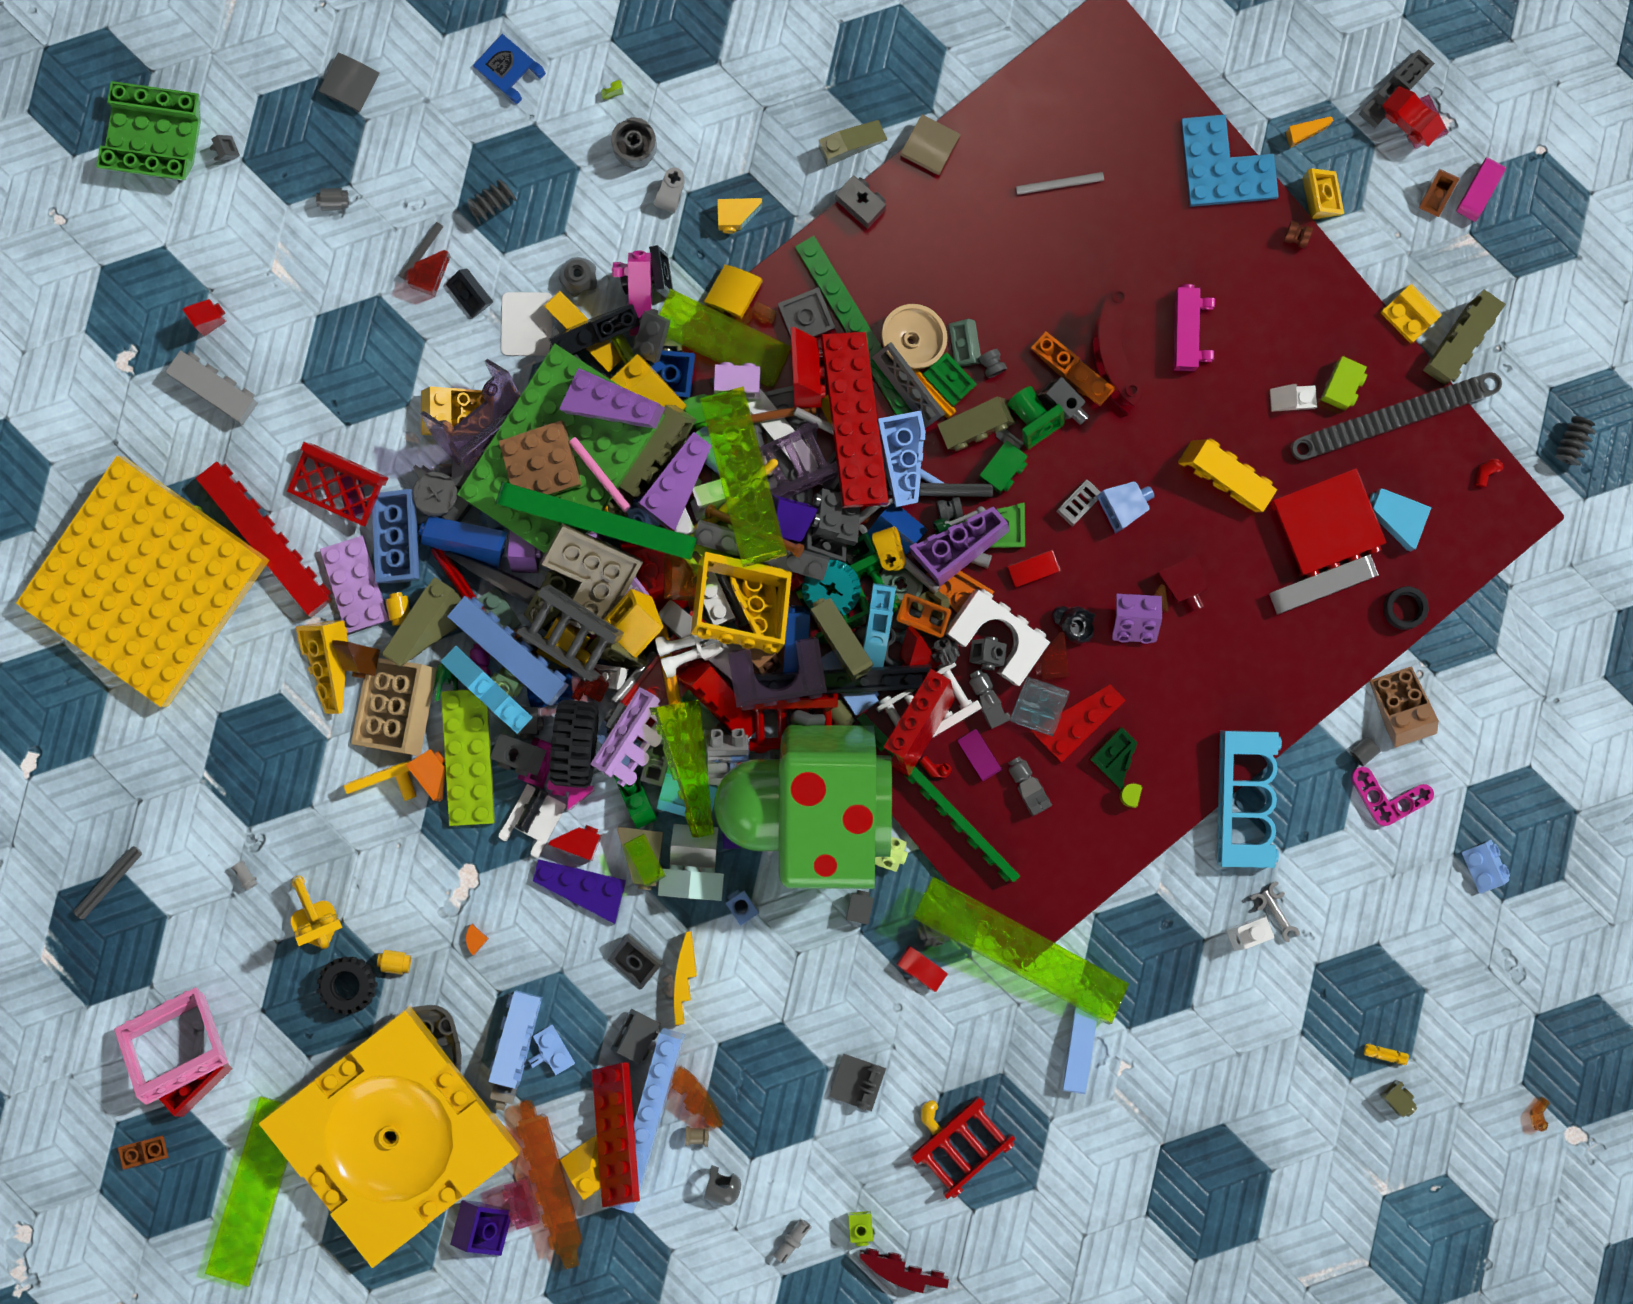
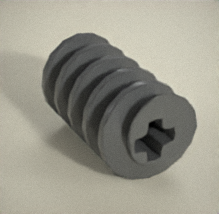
M500 179L496 181L498 187L493 184L489 185L490 192L482 189L483 197L476 193L474 195L476 202L470 198L467 199L468 208L479 225H481L480 217L486 221L488 220V212L493 216L496 215L495 207L502 211L501 203L510 206L509 198L517 201L508 185Z
M1573 416L1571 418L1572 423L1567 426L1568 431L1563 435L1565 439L1560 441L1561 447L1556 449L1557 455L1555 457L1566 464L1581 466V462L1577 460V457H1585L1580 451L1589 449L1584 442L1591 443L1593 441L1588 434H1596V431L1592 428V426H1595V423L1584 417Z

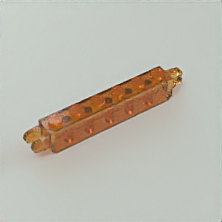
M525 1099L519 1106L522 1119L518 1121L519 1126H516L519 1139H523L525 1148H522L523 1156L526 1162H530L532 1170H529V1177L532 1184L536 1183L538 1192H535V1198L538 1206L542 1205L544 1211L541 1218L544 1228L548 1227L550 1236L547 1237L551 1250H555L556 1255H560L565 1269H570L580 1264L578 1247L583 1240L548 1116L543 1113L537 1114L533 1101Z

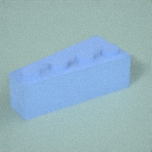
M517 990L514 991L513 995H509L506 1005L509 1011L507 1017L504 1016L500 1029L503 1032L501 1039L498 1038L495 1046V1052L497 1053L495 1060H492L490 1065L488 1082L514 1089L520 1085L543 997Z

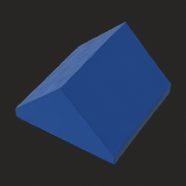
M662 350L659 362L653 363L650 361L649 365L680 399L690 398L695 353Z
M893 501L878 517L867 533L873 542V533L895 526L899 532L901 545L906 556L911 551L909 546L917 543L928 529L900 506L895 507Z

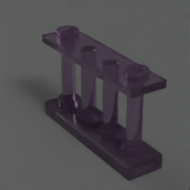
M817 422L811 425L810 423L803 424L793 433L751 451L745 449L737 454L734 461L735 467L744 464L750 478H752L757 473L752 460L765 456L767 462H769L771 459H776L773 451L785 447L798 474L797 479L789 482V480L785 479L778 464L772 470L778 483L776 488L769 490L765 488L762 481L755 486L758 493L754 498L753 504L757 511L769 506L771 494L788 498L838 476L837 462L832 464L826 462L813 434L817 433L819 427ZM804 438L818 465L817 470L811 473L806 471L793 445L794 442Z

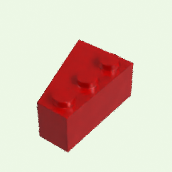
M227 1063L159 1098V1100L173 1116L184 1117L233 1068Z

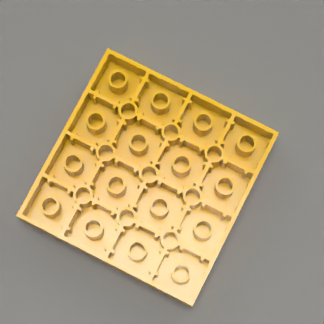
M117 455L16 604L160 707H167L172 703L261 574L269 559L131 460Z

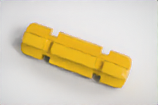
M1366 1044L1364 1047L1365 1056H1375L1377 1059L1396 1062L1401 1065H1407L1409 1060L1407 1053H1397L1395 1050L1376 1047L1371 1044Z

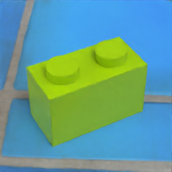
M1342 356L1337 361L1321 400L1344 411L1350 406L1353 407L1358 398V394H1356L1358 386L1362 387L1367 378V374H1365L1367 367Z

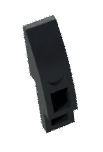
M629 304L572 326L567 331L549 338V342L552 347L554 344H557L570 354H573L639 326V318L633 304Z

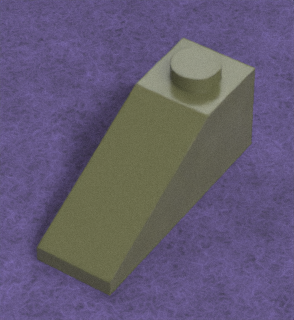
M879 120L840 130L819 139L818 147L828 167L887 141V137Z

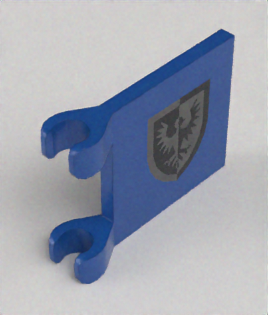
M501 34L473 64L475 69L505 93L515 104H518L522 97L512 87L528 69L539 79L546 74L544 68L539 63L530 58L504 34Z

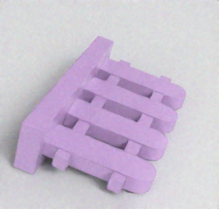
M639 687L590 765L610 778L612 775H615L619 778L617 783L623 787L625 784H634L637 774L633 771L638 764L644 766L649 761V755L646 753L650 745L656 747L661 742V735L658 734L662 726L668 728L673 723V716L670 714L671 709L667 706L664 709L658 705L660 702L658 697ZM649 717L656 721L652 728L646 725ZM637 736L644 740L640 747L634 744ZM625 755L631 759L628 766L621 763Z

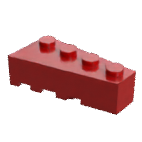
M696 659L678 678L731 734L732 730L743 728L745 735H748L749 738L755 732V711L747 710V706L743 703L745 701L743 697L729 687L730 684L722 676L718 675L715 668L708 661L702 662Z

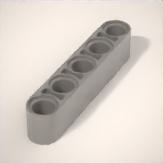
M1367 555L1269 593L1278 615L1378 576V572L1371 555Z
M670 599L658 613L662 624H665L680 639L691 636L692 616ZM715 639L705 641L706 646L720 642ZM723 644L724 650L706 661L739 687L754 669L727 645ZM690 646V648L694 649L697 648V646Z

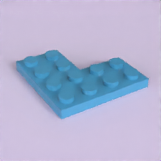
M1226 115L1181 119L1190 207L1272 200L1279 197L1274 154L1230 158Z

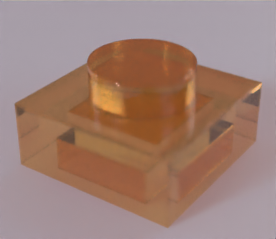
M756 301L752 308L755 314L754 317L762 323L768 321L772 324L776 318V311Z

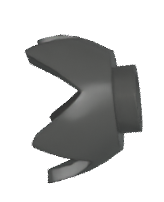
M571 258L562 266L559 273V281L565 285L567 291L573 297L579 295L584 290H594L597 287L596 266L585 258ZM580 270L582 274L579 277H575L574 272Z

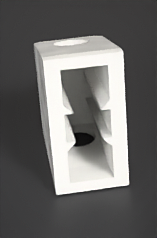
M1266 914L1226 929L1234 951L1248 949L1275 938Z

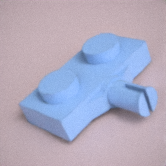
M553 1025L533 1036L539 1046L540 1053L528 1060L529 1063H532L538 1059V1061L531 1064L532 1068L545 1061L550 1065L555 1075L575 1064Z

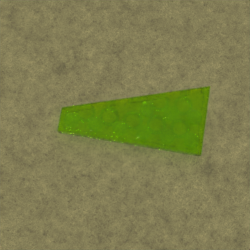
M700 700L650 707L651 715H655L658 723L655 726L657 733L662 734L665 743L663 751L673 781L677 780L680 788L677 791L679 799H683L686 806L684 814L692 838L712 835L714 832Z

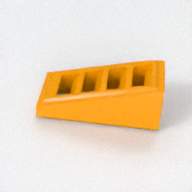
M1330 116L1291 125L1285 132L1289 148L1327 129L1333 122V118Z

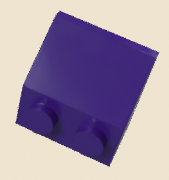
M462 1200L450 1245L469 1253L501 1256L513 1211L482 1202Z

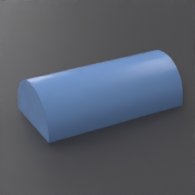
M413 489L380 492L372 510L375 582L407 583L419 581L417 509L413 500Z

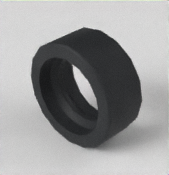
M1406 586L1392 591L1385 598L1383 611L1388 623L1395 628L1405 630L1420 625L1427 617L1429 606L1425 595L1419 589ZM1401 595L1412 596L1419 605L1417 616L1410 621L1400 620L1393 612L1394 601Z

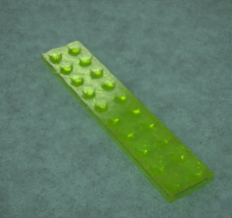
M935 877L930 879L912 917L1108 1025L1113 1023L1129 986V983Z

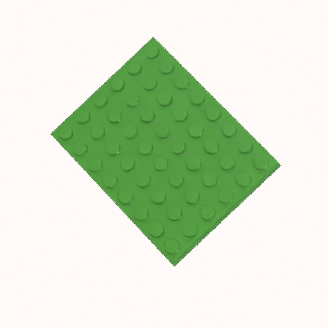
M557 344L553 345L457 494L543 553L547 551L561 522L496 504L501 482L510 483L499 441L562 420L565 423L569 441L576 437L618 489L665 417L662 414L656 429L627 423L570 415L561 411L560 406L578 368L616 385L618 384ZM571 446L582 486L552 496L604 511L612 499L611 495ZM568 525V526H570V527H572V528H574V529H576V530H579V531H581V532H583V533H585V534H589V533H590V531H588V530H585V529H582V528H578V527H575V526Z

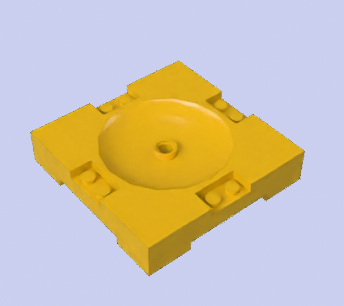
M410 1005L267 1114L258 1123L301 1178H305L331 1212V1217L371 1268L383 1261L423 1230L432 1220L516 1158L521 1150L520 1145L495 1113H492ZM393 1131L397 1139L389 1140L386 1137V1132Z

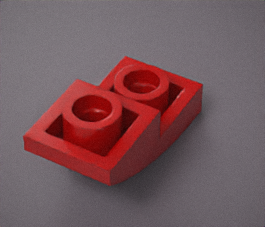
M1053 550L1008 566L1015 588L1060 571Z
M910 946L907 947L896 963L908 975L916 978L933 992L938 990L948 975L938 965Z

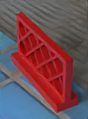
M303 442L300 449L303 452L287 492L366 527L382 485L386 486L388 477L313 443ZM307 458L314 460L317 469L307 473L305 463ZM330 467L334 471L335 478L326 481L322 470ZM318 473L322 484L312 487L309 476ZM350 476L355 486L345 490L341 479ZM305 479L308 490L303 492L295 490L298 481ZM337 481L341 492L331 496L328 485ZM366 485L374 487L371 496L364 499L361 487ZM324 487L327 498L319 501L314 491ZM357 490L360 501L350 504L347 493ZM343 496L347 507L340 510L336 509L333 499ZM362 504L364 514L362 519L355 517L352 508Z

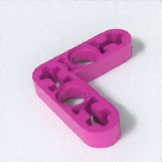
M1358 767L1351 773L1353 785L1373 820L1380 826H1388L1427 805L1434 798L1433 789L1427 784H1421L1388 801L1369 768ZM1359 771L1361 773L1367 774V776L1365 777V781L1367 784H1370L1371 782L1373 784V786L1366 788L1364 791L1362 790V787H1365L1366 785L1363 781L1357 780V777L1359 776ZM1419 789L1422 791L1427 790L1426 800L1424 798L1417 799L1415 801L1417 806H1415L1414 800L1409 794L1415 797L1420 794ZM1370 790L1377 791L1379 795L1376 803H1371L1367 798ZM1401 799H1406L1409 802V809L1405 812L1400 811L1398 808V802ZM1382 802L1384 803L1381 809L1383 812L1389 813L1387 822L1379 819L1382 814L1379 809L1374 811V806H1378Z

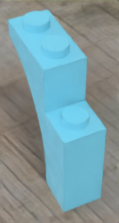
M457 646L440 661L517 734L533 718Z

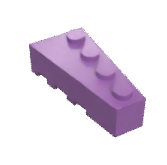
M580 368L577 369L560 406L561 411L570 415L627 423L656 429L665 410L657 402Z
M693 432L636 506L666 529L675 531L712 445Z
M993 506L968 518L967 521L961 524H955L949 527L948 530L937 535L934 534L928 537L927 540L918 544L915 543L909 547L912 556L939 586H942L1007 534L1009 526L1008 522Z
M510 530L508 560L511 571L516 573H538L539 558H541L542 551Z

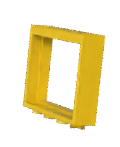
M705 552L698 565L690 634L696 635L701 639L719 640L723 644H738L746 649L756 648L770 654L778 653L785 645L792 572ZM707 571L778 587L773 637L702 622Z

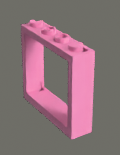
M196 987L185 991L174 999L163 1002L162 1005L152 1010L145 1011L142 1015L133 1020L126 1021L125 1024L114 1029L135 1095L145 1105L229 1063L206 997ZM198 1006L213 1049L146 1083L132 1039Z

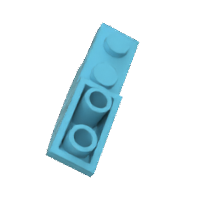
M873 583L863 649L871 659L873 667L884 666L896 586Z

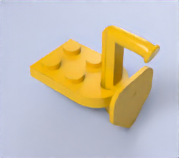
M299 875L294 876L291 884L295 888L303 907L294 912L290 920L298 946L310 943L322 949H327L334 932L342 928L333 905L325 900L313 904L305 887L304 878Z

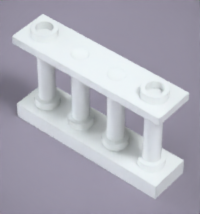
M955 662L949 666H942L941 664L936 669L939 674L951 680L953 693L961 704L959 706L961 710L955 714L952 711H948L933 737L982 708L978 700L972 703L971 699H967L952 674L951 669L956 667ZM918 689L905 690L894 698H891L890 695L878 702L880 704L876 708L878 713L885 709L896 727L901 718L893 704L905 698L909 705L914 698L912 692Z

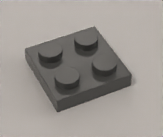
M819 287L778 303L790 337L791 327H796L813 337H818L835 330L834 323Z

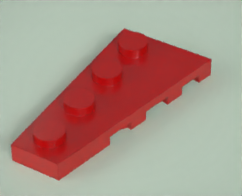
M1110 684L1030 730V732L1062 763L1126 700Z

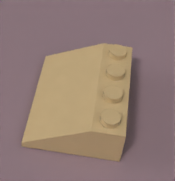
M379 658L375 676L366 675L365 679H363L351 744L420 756L437 668L410 662L400 667L389 659Z

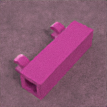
M637 250L628 253V264L613 262L612 277L628 276L629 304H633L640 320L644 311L652 309L651 253ZM640 325L629 330L630 336L638 334Z
M1183 284L1175 291L1173 370L1196 371L1199 367V361L1212 362L1214 360L1213 350L1199 351L1200 309L1213 310L1215 298H1200V288H1194L1192 284Z

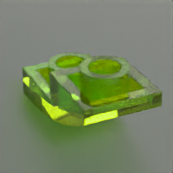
M645 834L624 844L646 887L666 877Z

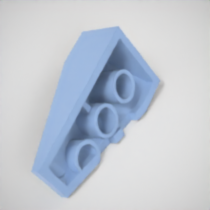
M921 411L879 418L878 426L884 470L895 507L918 503L921 461H923V442L926 433Z

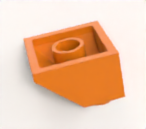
M430 749L408 762L406 766L432 800L440 802L443 799L446 779L445 758L439 751L434 752Z

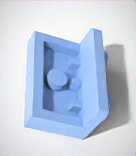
M1491 839L1461 852L1480 894L1505 885L1509 881V870L1505 864H1502L1499 857L1501 855L1500 850L1496 844H1493Z

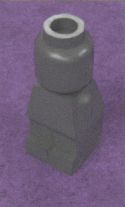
M982 669L970 674L971 679L969 683L975 695L980 696L981 713L990 730L1011 720L1009 713H1004L1001 701L995 692L991 690L993 684L988 674L983 673Z
M1019 756L1008 762L1010 765L1009 772L1013 780L1019 783L1017 789L1031 816L1033 817L1051 807L1052 803L1038 779L1031 777L1032 770L1027 761L1022 760Z

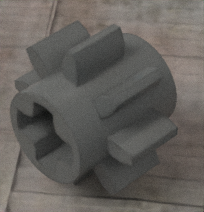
M948 638L938 639L934 643V647L931 648L934 662H941L942 666L953 664L957 660V656H960L956 641L950 643Z

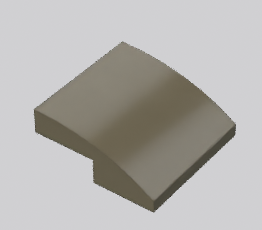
M922 114L900 156L940 175L961 134Z

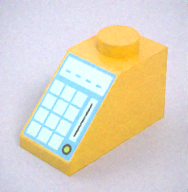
M762 198L718 199L719 231L732 234L736 233V230H741L762 209Z

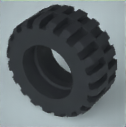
M562 700L558 703L554 718L550 753V781L556 786L587 788L592 782L594 767L590 764L596 756L599 722L598 706L593 702Z

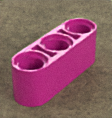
M1486 157L1459 203L1456 212L1476 222L1504 174L1506 167Z

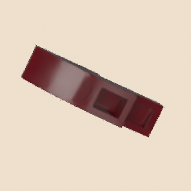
M866 1248L865 1251L860 1250V1259L870 1269L899 1287L919 1293H924L925 1285L948 1289L949 1278L944 1276L945 1272L931 1270V1273L923 1272L921 1267L909 1265L907 1269L905 1268L906 1261L901 1258V1254L888 1252L887 1256L879 1254V1250Z

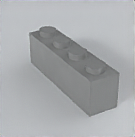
M180 350L165 372L243 425L258 404L253 399L255 395L245 388L242 391L236 388L235 385L237 383L225 375L224 378L218 376L216 368L208 363L206 366L198 362L200 358L189 351L186 354Z

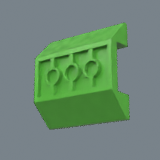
M111 81L107 101L112 107L106 144L105 146L100 145L96 167L185 181L194 165L201 124L199 94Z

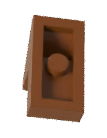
M1439 169L1431 179L1430 186L1419 205V209L1439 217L1460 178Z

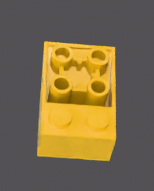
M432 386L422 390L421 435L492 436L493 391Z

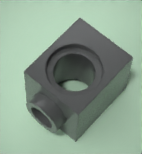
M857 890L856 894L851 893L846 920L869 924L874 898L869 897L870 892Z

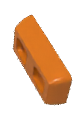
M906 593L902 599L897 621L941 638L945 634L951 610ZM913 602L923 605L920 618L911 616L909 613ZM933 610L944 614L941 626L930 622Z

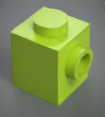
M871 1211L848 1212L850 1242L855 1243V1246L869 1245V1242L873 1241Z

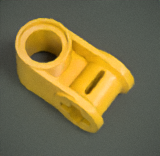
M893 526L873 533L872 539L881 566L888 571L903 569L906 564V557L897 528ZM893 557H895L896 561H894L893 564H891L890 560H892Z

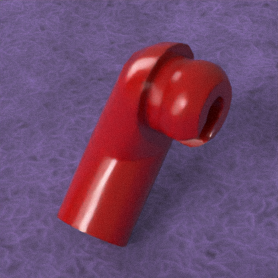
M1490 459L1480 465L1475 485L1487 487L1489 475L1501 472L1504 466L1499 459Z
M927 756L918 762L930 778H946L951 773V766L949 764H933Z

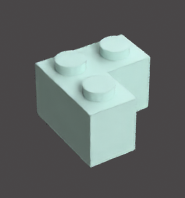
M670 865L669 869L660 868L658 896L722 901L724 874L715 873V868L702 867L701 872H698L699 867L685 866V870H683V866Z

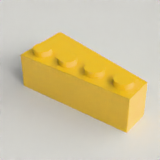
M1213 439L1193 440L1190 442L1178 461L1183 467L1186 465L1195 468L1194 474L1201 478L1214 480L1213 486L1224 492L1231 491L1230 496L1254 512H1264L1277 491L1272 486L1273 482L1264 476L1259 477L1254 473L1255 469L1253 467L1238 462L1236 455L1229 451L1224 452L1219 448L1220 444Z

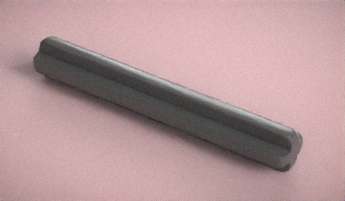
M135 846L131 847L74 910V914L80 919H85L140 858L142 852Z

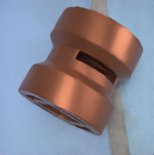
M1291 221L1285 234L1284 242H1294L1298 247L1305 249L1313 228L1309 226L1302 227L1298 222Z

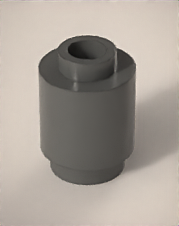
M321 188L320 193H316V204L321 206V211L349 208L348 190H342V188Z

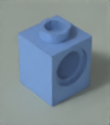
M736 890L727 896L729 901L726 902V905L740 926L759 914V911L745 890L741 893L739 890ZM740 899L745 900L748 904V909L744 913H739L735 909V903Z

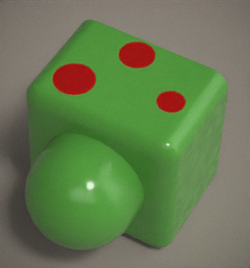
M790 725L784 729L781 736L780 759L749 760L735 766L723 777L714 799L717 823L729 840L744 849L752 851H779V878L781 883L787 888L875 889V857H890L891 755H876L874 726Z

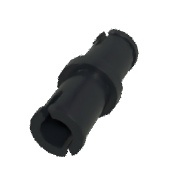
M539 787L535 788L528 804H525L523 807L524 812L515 825L517 829L525 833L529 832L528 830L535 817L541 813L539 810L549 794L547 791Z

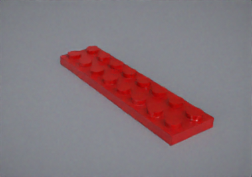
M866 332L822 334L821 343L843 508L887 505L889 501Z

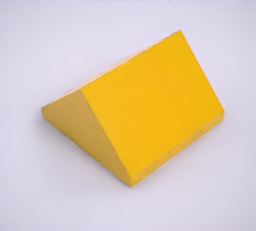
M1309 169L1302 177L1310 217L1315 220L1343 215L1344 209L1336 171Z

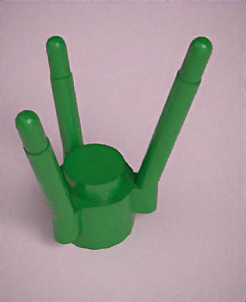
M443 664L437 665L433 689L434 692L438 683L435 701H439L443 684L450 685L451 681H453V690H459L458 678Z

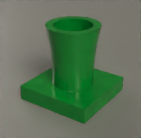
M1028 386L1016 393L1007 404L1027 425L1022 429L1023 443L1028 450L1064 426V410L1060 404L1047 412L1032 386Z

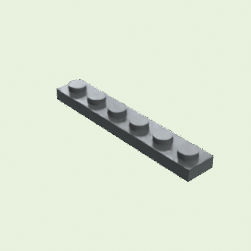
M700 519L694 535L697 538L696 544L822 581L824 580L830 557L806 550L798 558L793 556L792 552L754 535Z

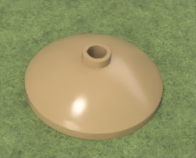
M906 304L894 309L887 316L882 326L881 339L883 347L892 342L911 369H922L933 365L943 355L947 345V331L942 319L930 308L919 304ZM908 339H913L914 344H910ZM886 351L888 356L893 360V357L889 353V351Z

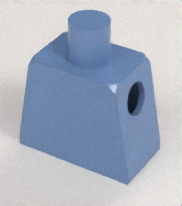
M1130 482L1105 489L1097 495V498L1115 533H1118L1150 509L1147 501L1154 498V492L1149 486L1140 490L1136 482Z

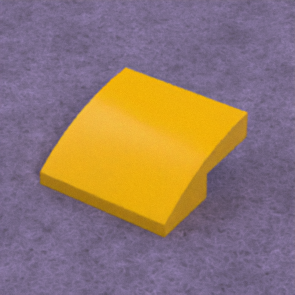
M724 265L704 300V304L723 313L726 311L742 319L763 282L762 278L742 269Z

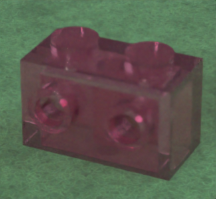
M529 1176L507 1182L504 1185L505 1189H502L505 1202H509L511 1224H515L516 1230L538 1224L541 1221Z

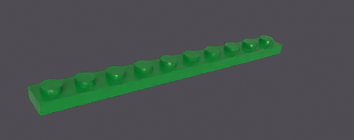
M815 236L795 246L797 253L845 332H866L872 377L895 415L912 412L872 359L883 348Z
M862 713L856 719L859 722L857 726H874L875 744L882 752L885 749L884 746L888 738ZM885 749L886 752H887L889 755H891V759H892V757L894 756V753H892V752L888 751L887 749ZM914 767L909 776L903 774L910 783L916 782L921 787L919 792L927 800L932 798L937 804L935 808L943 817L947 814L953 820L950 824L959 833L963 831L968 836L966 841L974 849L979 847L984 852L982 855L983 859L990 866L994 863L1000 869L997 873L1006 882L1008 880L1015 882L1020 877L916 767Z

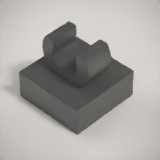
M216 135L211 139L213 144L210 146V150L216 151L218 154L214 158L215 161L234 160L240 156L232 136Z

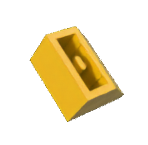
M632 588L604 618L605 621L624 633L618 643L636 658L664 628L652 596Z

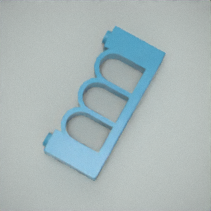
M1220 731L1218 866L1275 868V862L1279 860V851L1276 849V845L1271 844L1275 839L1276 827L1272 819L1267 816L1272 813L1277 802L1276 793L1268 784L1273 781L1278 770L1277 761L1273 755H1278V750H1281L1282 740L1279 737V732ZM1234 754L1261 755L1267 762V773L1259 780H1233ZM1233 786H1260L1264 789L1267 796L1265 806L1256 812H1233ZM1232 817L1260 818L1266 826L1265 836L1257 843H1232Z

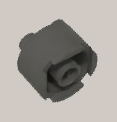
M631 117L617 124L612 132L611 142L617 160L623 165L631 168L645 167L654 158L657 142L655 133L647 121ZM634 140H638V144L631 145Z

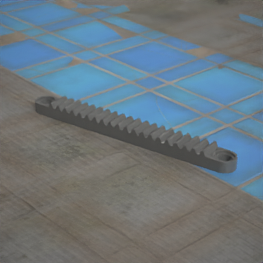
M1485 373L1353 420H1348L1297 439L1291 446V454L1297 460H1308L1496 394L1501 389L1502 380L1496 373ZM1490 378L1494 380L1495 388L1493 390L1485 388V379ZM1304 443L1308 446L1309 451L1306 455L1298 453V444Z

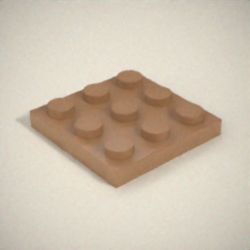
M560 420L499 441L510 484L551 496L582 486L564 421Z

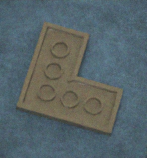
M561 523L541 560V565L580 581L571 599L602 619L625 596L643 563L641 558ZM570 619L568 624L581 628V623L575 619ZM589 631V633L598 636L595 632Z

